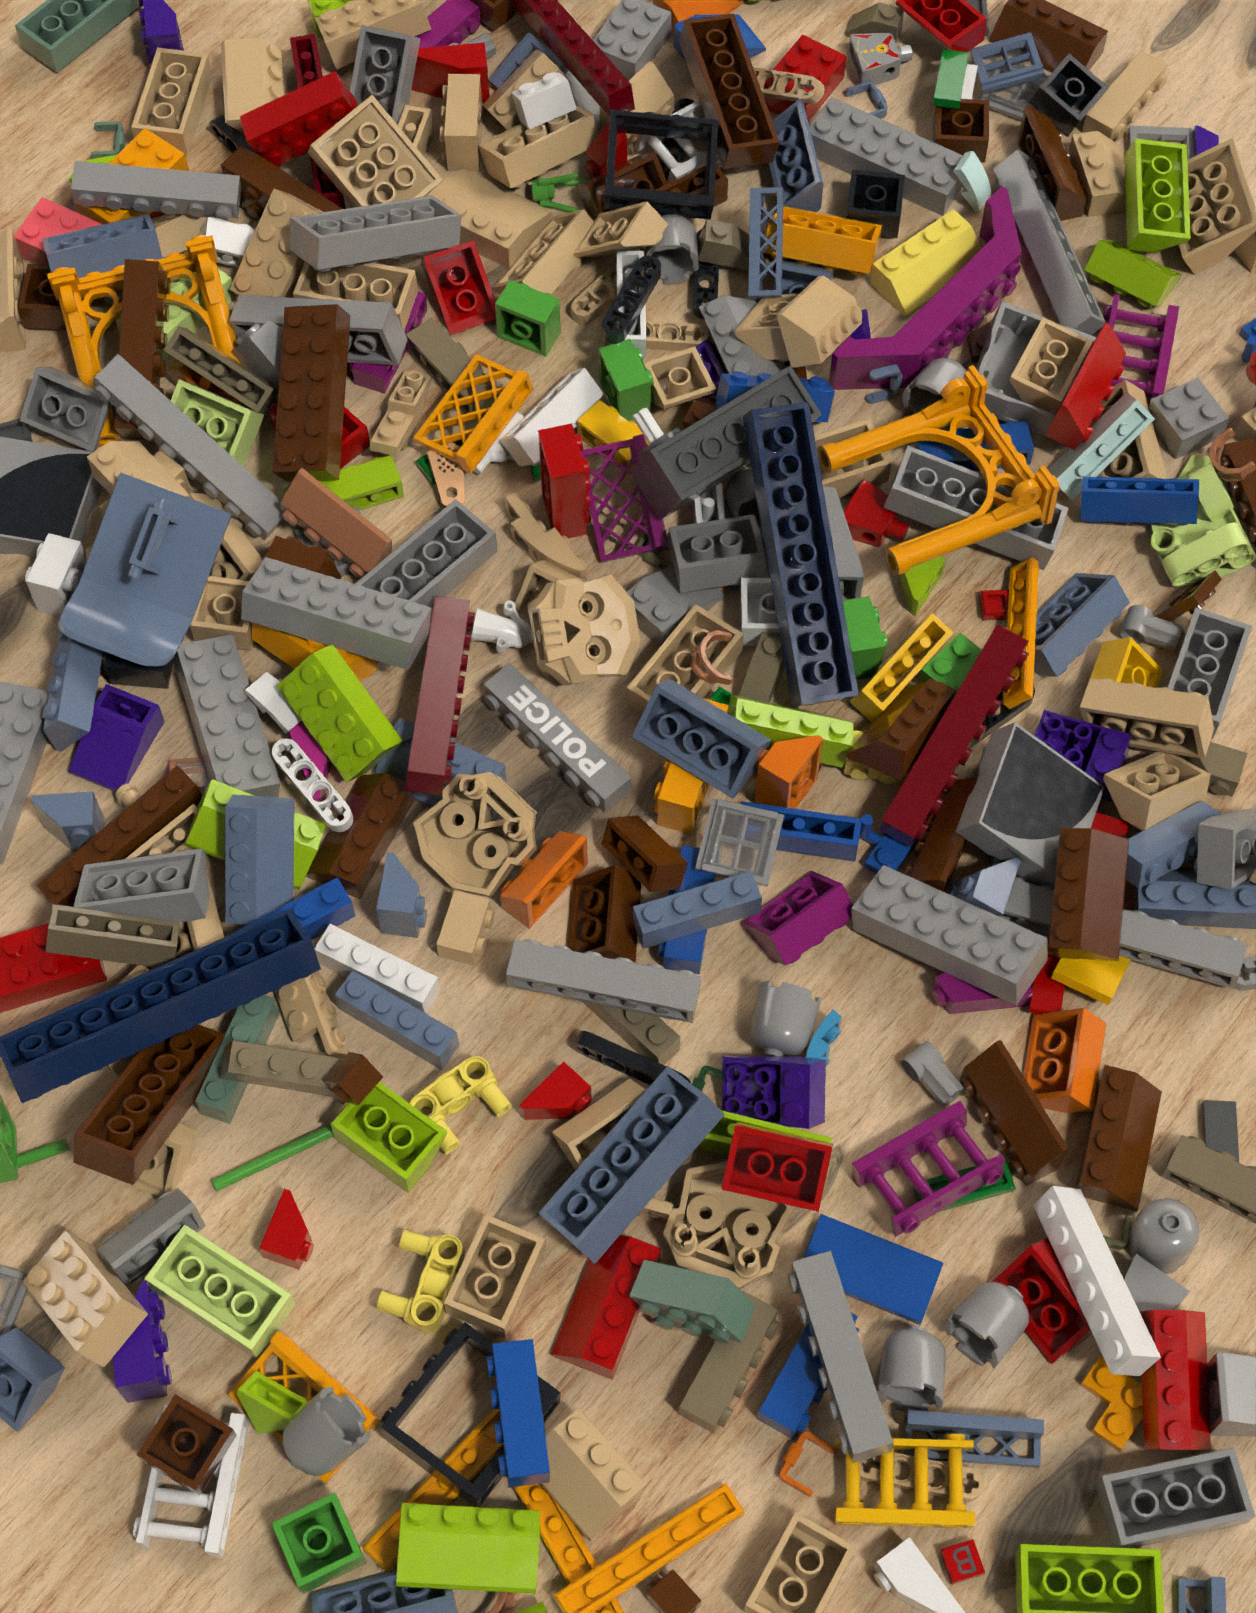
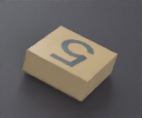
M652 1198L641 1210L639 1216L667 1223L673 1209V1204Z

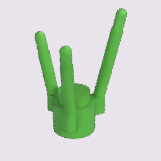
M573 173L533 180V201H540V206L551 207L566 212L580 210L575 207L552 202L550 198H555L556 188L576 186L591 178L576 179L578 174Z

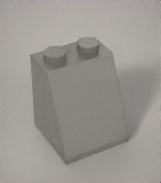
M267 321L261 327L256 323L235 340L238 346L231 353L241 365L279 389L283 328L271 321ZM278 394L273 401L274 404L278 402Z
M1216 1353L1207 1363L1211 1436L1256 1437V1357Z

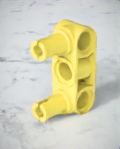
M472 1056L451 1071L444 1073L431 1085L415 1095L410 1102L418 1110L423 1107L433 1109L428 1117L447 1130V1135L440 1146L446 1155L452 1153L460 1146V1141L445 1123L446 1119L460 1112L475 1098L482 1097L498 1118L505 1115L512 1108V1104L498 1088V1081L490 1070L488 1062L479 1056ZM473 1071H482L484 1073V1076L480 1079L474 1080L469 1077Z
M405 1229L400 1239L399 1248L425 1256L428 1262L420 1276L415 1297L407 1299L382 1291L378 1299L377 1310L404 1318V1322L416 1327L421 1333H434L442 1325L446 1314L444 1301L464 1260L462 1244L453 1235H433L431 1238ZM446 1248L457 1250V1254L452 1259H444L440 1254ZM425 1309H432L435 1311V1316L430 1321H421L418 1318L420 1312Z

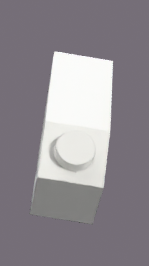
M910 1537L876 1562L874 1569L877 1573L874 1574V1578L885 1592L890 1590L894 1597L924 1613H965Z

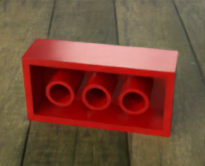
M334 71L239 117L248 144L256 154L278 167L291 159L306 154L313 142L354 110L358 103L337 72Z
M572 423L538 430L541 491L551 529L555 527L561 536L565 535L567 538L587 535V523L592 522L589 510L591 501L588 492L591 491L588 478L590 468L587 457H582L583 443L581 435L575 434Z
M49 923L1 937L0 1013L107 981L103 961L46 952Z

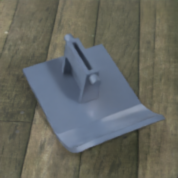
M120 472L82 577L59 619L58 627L60 631L75 641L140 665L156 667L166 665L175 656L193 621L232 514Z

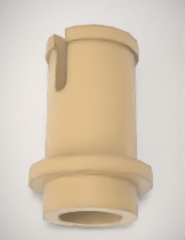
M129 784L122 785L115 794L117 803L128 808L140 797L137 793V787L134 785L130 786Z

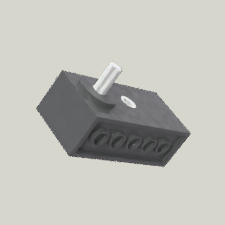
M791 365L683 431L676 428L664 435L646 407L634 414L632 418L650 445L638 454L640 461L632 468L630 474L659 519L662 520L751 465L743 416L750 410L809 402L812 422L822 414Z

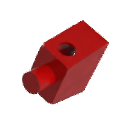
M866 480L862 481L843 511L852 539L875 547H881L888 535L903 541L910 526L898 520V513L883 508L888 495Z

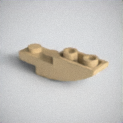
M404 371L388 400V410L370 440L371 451L397 456L401 449H406L424 407L432 376L421 374L417 371Z
M515 492L506 496V513L513 521L511 522L512 539L520 549L534 562L546 560L586 581L587 565L580 555L576 556L574 554L569 539L565 535L561 536L555 527L547 531L542 521H536L532 516V510L527 501H521Z

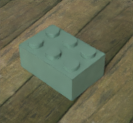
M648 1260L643 1261L630 1293V1297L640 1306L639 1310L654 1318L653 1323L667 1330H672L673 1326L678 1327L685 1333L699 1337L701 1333L708 1334L712 1339L721 1343H728L729 1340L742 1343L756 1307L729 1278Z

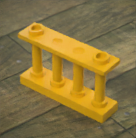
M945 1434V1440L892 1438V1452L880 1455V1503H877V1509L863 1508V1502H860V1461L852 1463L850 1454H846V1502H842V1508L836 1507L835 1525L969 1529L975 1526V1511H966V1505H963L962 1451H971L974 1448V1440H965V1435ZM838 1437L835 1439V1448H841ZM894 1449L914 1450L915 1503L911 1504V1509H897V1503H894ZM928 1450L948 1451L949 1504L946 1505V1510H932V1504H928Z

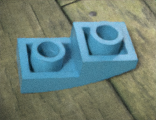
M832 1009L819 1025L806 1054L808 1058L826 1059V1066L830 1062L828 1059L829 1045L841 1034L842 1017L835 1010Z

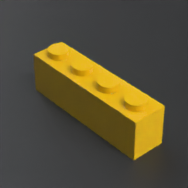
M601 400L595 403L577 420V434H580L582 440L592 448L633 439L632 436L643 434L634 422L627 421L613 406H608ZM630 447L619 449L613 460L625 467L632 457ZM610 451V452H606V453H604V454L607 455V456H609L610 453H611V451Z
M931 613L858 691L859 696L853 697L849 702L868 720L872 721L950 638L953 632Z

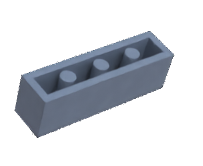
M1201 800L1129 838L1126 880L1137 888H1141L1196 858L1198 855V843L1195 841V832L1198 824L1211 816L1221 815L1222 813Z
M752 871L633 906V923L644 949L759 914L762 896Z
M353 970L335 994L338 1009L440 1070L444 1069L460 1046L458 1034L455 1030Z

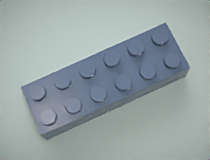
M667 1066L541 1209L539 1214L595 1264L723 1118V1112L707 1095Z

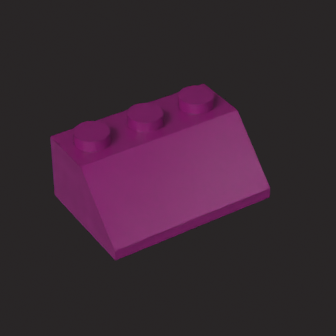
M810 871L763 905L759 914L749 916L741 921V923L771 959L786 966L800 959L801 954L812 946L822 943L825 937L835 929L845 926L849 919L852 918L851 908L853 904L842 883Z

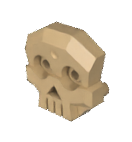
M611 574L581 582L578 578L547 583L539 597L528 604L537 666L540 668L538 672L541 675H552L563 686L594 681L596 676L621 677L628 675L641 642L635 604ZM583 602L588 605L587 612H584L582 609ZM590 646L595 649L594 656L589 653Z
M492 772L474 775L457 774L450 784L443 789V799L413 822L422 859L452 888L493 896L515 865L523 866L537 850L534 833L537 812L500 776ZM493 809L504 819L491 821ZM461 814L464 821L462 825L457 826L455 818ZM490 846L496 848V854L493 857H489L487 854V849Z
M726 1161L687 1169L679 1208L672 1209L663 1231V1239H665L673 1252L677 1267L729 1278L740 1290L752 1282L771 1277L780 1252V1246L777 1243L794 1212V1206L721 1190L727 1165ZM706 1210L712 1216L709 1219H703L700 1213ZM748 1227H755L758 1233L752 1236L747 1234L746 1229ZM722 1245L725 1255L714 1250Z

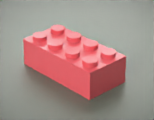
M42 197L16 232L15 238L22 257L40 265H49L42 238L102 224Z

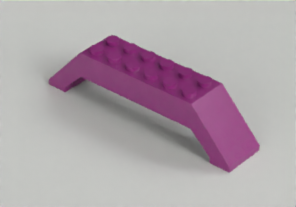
M1001 186L985 202L979 237L984 240L985 246L893 337L855 340L849 336L832 353L829 385L833 390L890 388L891 376L872 380L870 378V371L894 364L898 365L902 374L900 388H906L932 360L948 358L950 351L955 346L959 347L965 341L967 334L972 329L976 330L981 325L988 312L993 313L999 306L1001 299L1005 295L1010 296L1017 286V282H1015L1016 275L1021 268V265H1019L1021 248L1007 188Z

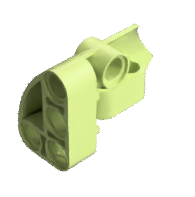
M1192 454L1177 479H1199L1197 524L1181 526L1175 523H1159L1151 525L1153 532L1151 545L1156 550L1174 587L1192 585L1213 571H1216L1220 577L1226 576L1248 566L1256 559V554L1233 510L1232 500L1219 474L1212 465L1210 457ZM1172 540L1168 547L1162 548L1166 541Z

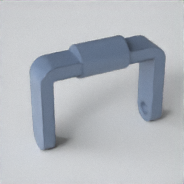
M867 81L846 89L845 93L848 97L869 90L871 97L879 110L869 114L880 119L886 117L887 102L874 82Z
M894 364L870 371V378L872 380H879L890 376L891 380L890 389L868 394L866 397L867 403L874 404L898 396L902 382V374L898 365Z

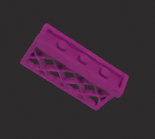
M643 434L632 436L633 439L581 451L583 458L598 454L606 459L598 473L590 469V474L595 476L592 482L590 475H588L591 491H588L591 501L590 511L602 563L657 550L658 552L670 550L664 520L659 519L639 486L635 487L631 495L618 487L626 473L631 475L630 467L632 464L635 466L640 461L638 454L648 446ZM630 447L632 457L625 467L613 460L619 449ZM610 451H611V453H610L609 456H607V455L604 454V453H606V452H610ZM609 463L623 470L614 484L602 477ZM599 479L612 487L603 501L593 494V488ZM615 490L628 497L620 512L607 504ZM638 491H639V495H640V500H638L637 498H635V496H636V494L638 493ZM595 501L601 504L598 509H596ZM632 501L641 505L643 513L637 522L624 515ZM604 507L617 514L609 529L599 523L598 516ZM621 517L634 525L626 539L613 532ZM644 519H645L646 528L643 527V526H641V523L643 522ZM639 528L648 534L650 545L637 547L629 541ZM601 529H603V530L606 531V533H605V535L603 536V538H602ZM610 534L623 542L617 552L606 554L604 544ZM627 545L633 548L629 550H624Z

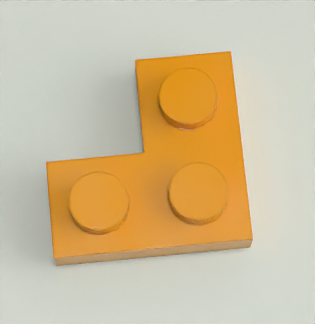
M1099 1356L1080 1386L1108 1405L1091 1433L1120 1452L1143 1418L1142 1384L1129 1375L1111 1374L1105 1359Z

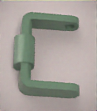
M118 121L94 123L96 131H117L114 140L115 151L91 152L90 158L95 159L119 154L125 147L126 138L122 123Z

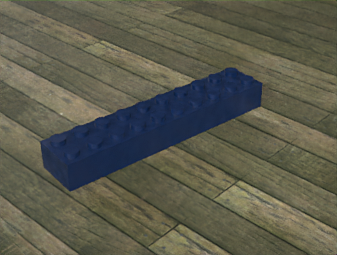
M809 402L752 409L743 416L792 707L832 702L859 696Z
M288 909L0 1036V1056L21 1103H24L31 1099L39 1098L60 1086L68 1085L73 1080L91 1072L99 1071L103 1067L122 1058L130 1057L151 1045L159 1044L180 1032L188 1031L209 1019L219 1017L240 1005L248 1004L269 992L277 991L298 979L306 978L310 974L321 970L312 940L291 909Z

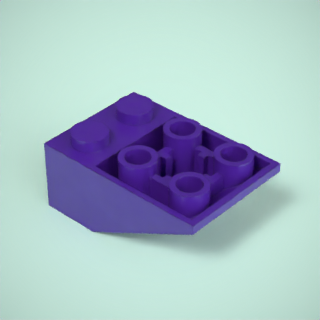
M138 0L139 5L144 7V9L139 10L141 25L146 27L141 29L143 44L149 45V47H146L148 64L153 62L157 47L184 51L176 13L164 0Z
M106 684L94 704L90 732L80 739L69 773L115 792L122 785L129 784L165 722L159 705Z
M1044 710L1034 736L1105 786L1101 799L1111 802L1112 797L1103 780L1104 774L1124 766L1129 753L1131 734Z
M723 1056L722 1111L787 1127L810 1129L825 1123L826 1059L798 1056Z
M147 1281L141 1282L135 1298L148 1315L113 1356L115 1387L127 1403L168 1396L167 1385L172 1384L170 1366L165 1364L163 1352H168L169 1350L166 1332H162L160 1320L165 1319L163 1300H159L157 1291H153Z

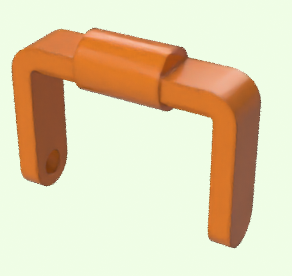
M804 1431L796 1443L792 1442L785 1453L782 1459L785 1464L780 1471L779 1477L782 1482L811 1497L813 1491L787 1476L788 1471L791 1467L795 1466L803 1451L802 1446L806 1439L831 1454H835L837 1449L814 1434Z

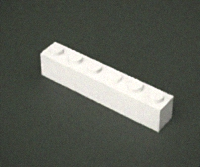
M1052 1186L1033 1206L1111 1374L1141 1376L1161 1358L1081 1189Z

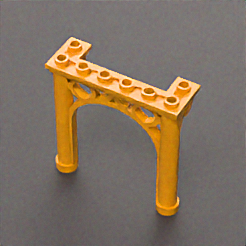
M198 235L189 241H185L188 253L176 252L169 254L163 259H146L147 261H159L163 269L167 271V277H170L171 282L181 278H187L192 281V287L182 296L172 291L170 295L166 294L165 303L182 306L198 315L208 327L214 347L240 363L231 353L238 344L235 342L237 340L236 335L229 323L230 313L216 264L218 263V257L213 236ZM125 265L116 266L111 271L103 273L90 272L82 278H78L75 267H61L47 274L56 300H59L79 380L91 387L94 384V377L102 370L99 359V346L103 334L108 326L122 313V302H120L115 291L123 289ZM199 289L201 290L205 309L192 300L197 295ZM110 297L114 301L113 306L107 313L93 311L90 308L91 302L96 298ZM86 316L99 321L92 337ZM226 392L229 400L250 408ZM111 405L98 446H103L109 441L120 440V434L114 428L115 418Z
M974 365L969 366L968 371L964 372V378H957L947 383L941 391L943 398L921 412L836 443L828 442L818 447L820 462L828 473L916 441H934L954 447L969 457L982 473L986 484L987 496L983 505L976 513L964 520L885 550L887 565L894 576L908 572L911 567L1038 519L1040 523L1045 522L1046 525L1052 523L1057 494L1060 489L1058 479L1055 475L1050 474L1045 465L1039 467V472L1033 473L1028 467L1024 455L1016 450L1010 435L1004 433L995 414L990 413L985 406L984 401L986 391L988 390V383L984 375H980ZM950 425L949 431L940 429ZM960 427H968L974 432L976 437L970 439L956 435V430ZM982 441L986 444L989 450L980 446L982 444ZM1000 465L1005 473L997 475V467ZM1000 485H1008L1013 488L1012 497H1005L996 492L995 489ZM993 504L999 506L998 508L990 512Z

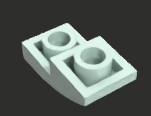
M969 151L963 155L953 172L965 186L961 194L973 210L979 212L991 194V187L980 160L974 151Z

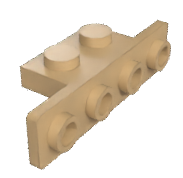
M319 970L306 978L298 979L275 991L293 1042L302 1043L319 1032L328 1055L344 1058L348 1054L346 1036L340 1030L336 1019V1009L330 1003L326 992L327 985Z

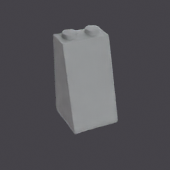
M823 486L842 600L861 598L864 572L836 488Z

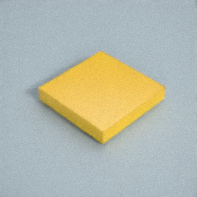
M1119 956V961L1061 958L1051 979L1109 1005L1131 960Z

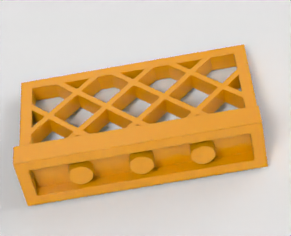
M476 354L413 437L415 443L460 464L462 470L472 474L534 390L529 374L520 369L517 372L512 371ZM479 365L488 368L489 374L473 377V373ZM504 377L511 379L507 386L496 388L494 380ZM491 381L492 390L477 394L475 385ZM472 386L473 395L458 399L457 394L461 389ZM494 397L495 402L491 407L480 410L479 401ZM475 402L477 411L461 415L460 406ZM456 407L457 416L442 420L441 415L445 410ZM478 418L479 423L475 428L464 430L463 422ZM459 423L461 432L445 436L444 427ZM440 429V438L433 440L425 438L429 431ZM463 440V445L457 453L448 449L447 443Z
M281 1331L275 1333L270 1339L271 1344L228 1394L244 1409L237 1396V1390L255 1371H260L261 1374L266 1376V1363L276 1354L283 1361V1375L268 1377L271 1380H284V1387L290 1390V1379H304L307 1382L308 1397L303 1398L309 1402L315 1397L313 1396V1388L319 1393L323 1388L333 1387V1393L340 1398L347 1394L366 1416L367 1420L362 1423L366 1432L375 1431L380 1425L381 1420L380 1417L297 1343ZM289 1367L297 1374L289 1375ZM279 1430L269 1432L283 1445V1434ZM347 1459L331 1472L318 1477L327 1484Z

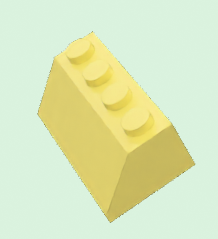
M954 209L874 262L870 284L905 318L929 302L982 249L973 227Z

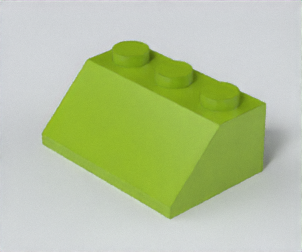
M1112 239L1098 241L1084 269L1091 273L1090 279L1100 284H1104L1106 281L1114 285L1113 290L1124 296H1128L1130 293L1138 297L1137 302L1150 309L1152 306L1156 307L1163 304L1182 276L1134 250H1128L1126 246Z
M380 1081L359 1105L348 1103L331 1123L333 1136L336 1140L407 1193L411 1191L429 1169L447 1135V1130Z

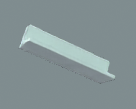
M1125 393L1092 426L1094 429L1087 442L1080 441L1075 451L1069 448L1048 471L1051 475L1056 476L1060 489L1073 500L1082 490L1083 476L1097 477L1155 418L1136 398Z

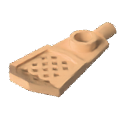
M453 442L447 443L448 449L455 453L461 448ZM429 450L427 456L442 505L447 507L455 499L463 505L465 503L464 470H462L460 464ZM449 490H453L456 492L457 496L454 498H450L447 496L446 492Z

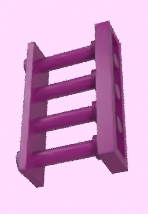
M1114 294L1112 305L1106 304L1103 316L1112 329L1114 328L1115 320L1155 327L1157 331L1162 332L1161 337L1156 336V339L1114 331L1121 344L1152 349L1153 353H1158L1157 359L1152 358V361L1125 356L1121 363L1128 368L1148 371L1149 375H1154L1153 381L1148 380V383L1119 378L1118 381L1112 380L1111 385L1115 386L1123 380H1127L1144 391L1145 396L1150 398V404L1151 399L1163 394L1165 391L1180 306L1168 305L1166 315H1160V317L1117 309L1120 295Z
M961 1101L852 1163V1177L859 1188L867 1183L874 1184L896 1216L891 1218L892 1233L895 1237L902 1233L908 1234L913 1232L922 1221L983 1185L989 1186L996 1183L1004 1174L1003 1156L999 1154L988 1161L965 1131L967 1109ZM948 1136L955 1137L977 1166L976 1169L962 1177L937 1145L939 1141ZM922 1151L930 1155L950 1182V1184L935 1193L911 1162V1158ZM894 1167L901 1168L923 1198V1200L908 1209L884 1177V1173Z

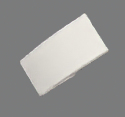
M266 672L246 688L244 692L263 714L267 712L286 734L302 720L278 689L277 685L280 682Z

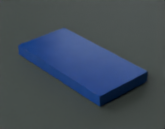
M821 1214L804 1258L831 1251L846 1296L921 1325L943 1262Z

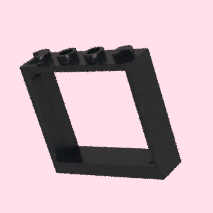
M626 109L624 111L611 110L603 209L615 210L647 201L659 215L677 214L688 218L711 220L715 195L718 120L704 119L705 117H683L677 114L671 116L654 112H631ZM617 132L707 141L704 195L614 186Z
M464 1322L458 1330L454 1328L450 1331L443 1342L445 1347L438 1356L433 1354L429 1357L422 1369L424 1373L418 1381L412 1380L405 1387L401 1395L403 1399L397 1407L391 1406L384 1413L380 1420L382 1424L380 1428L382 1438L470 1505L480 1507L503 1478L500 1477L498 1456L504 1455L503 1446L472 1484L398 1428L466 1342L483 1355L492 1356V1344L494 1343ZM538 1376L543 1422L545 1423L560 1404L561 1392Z

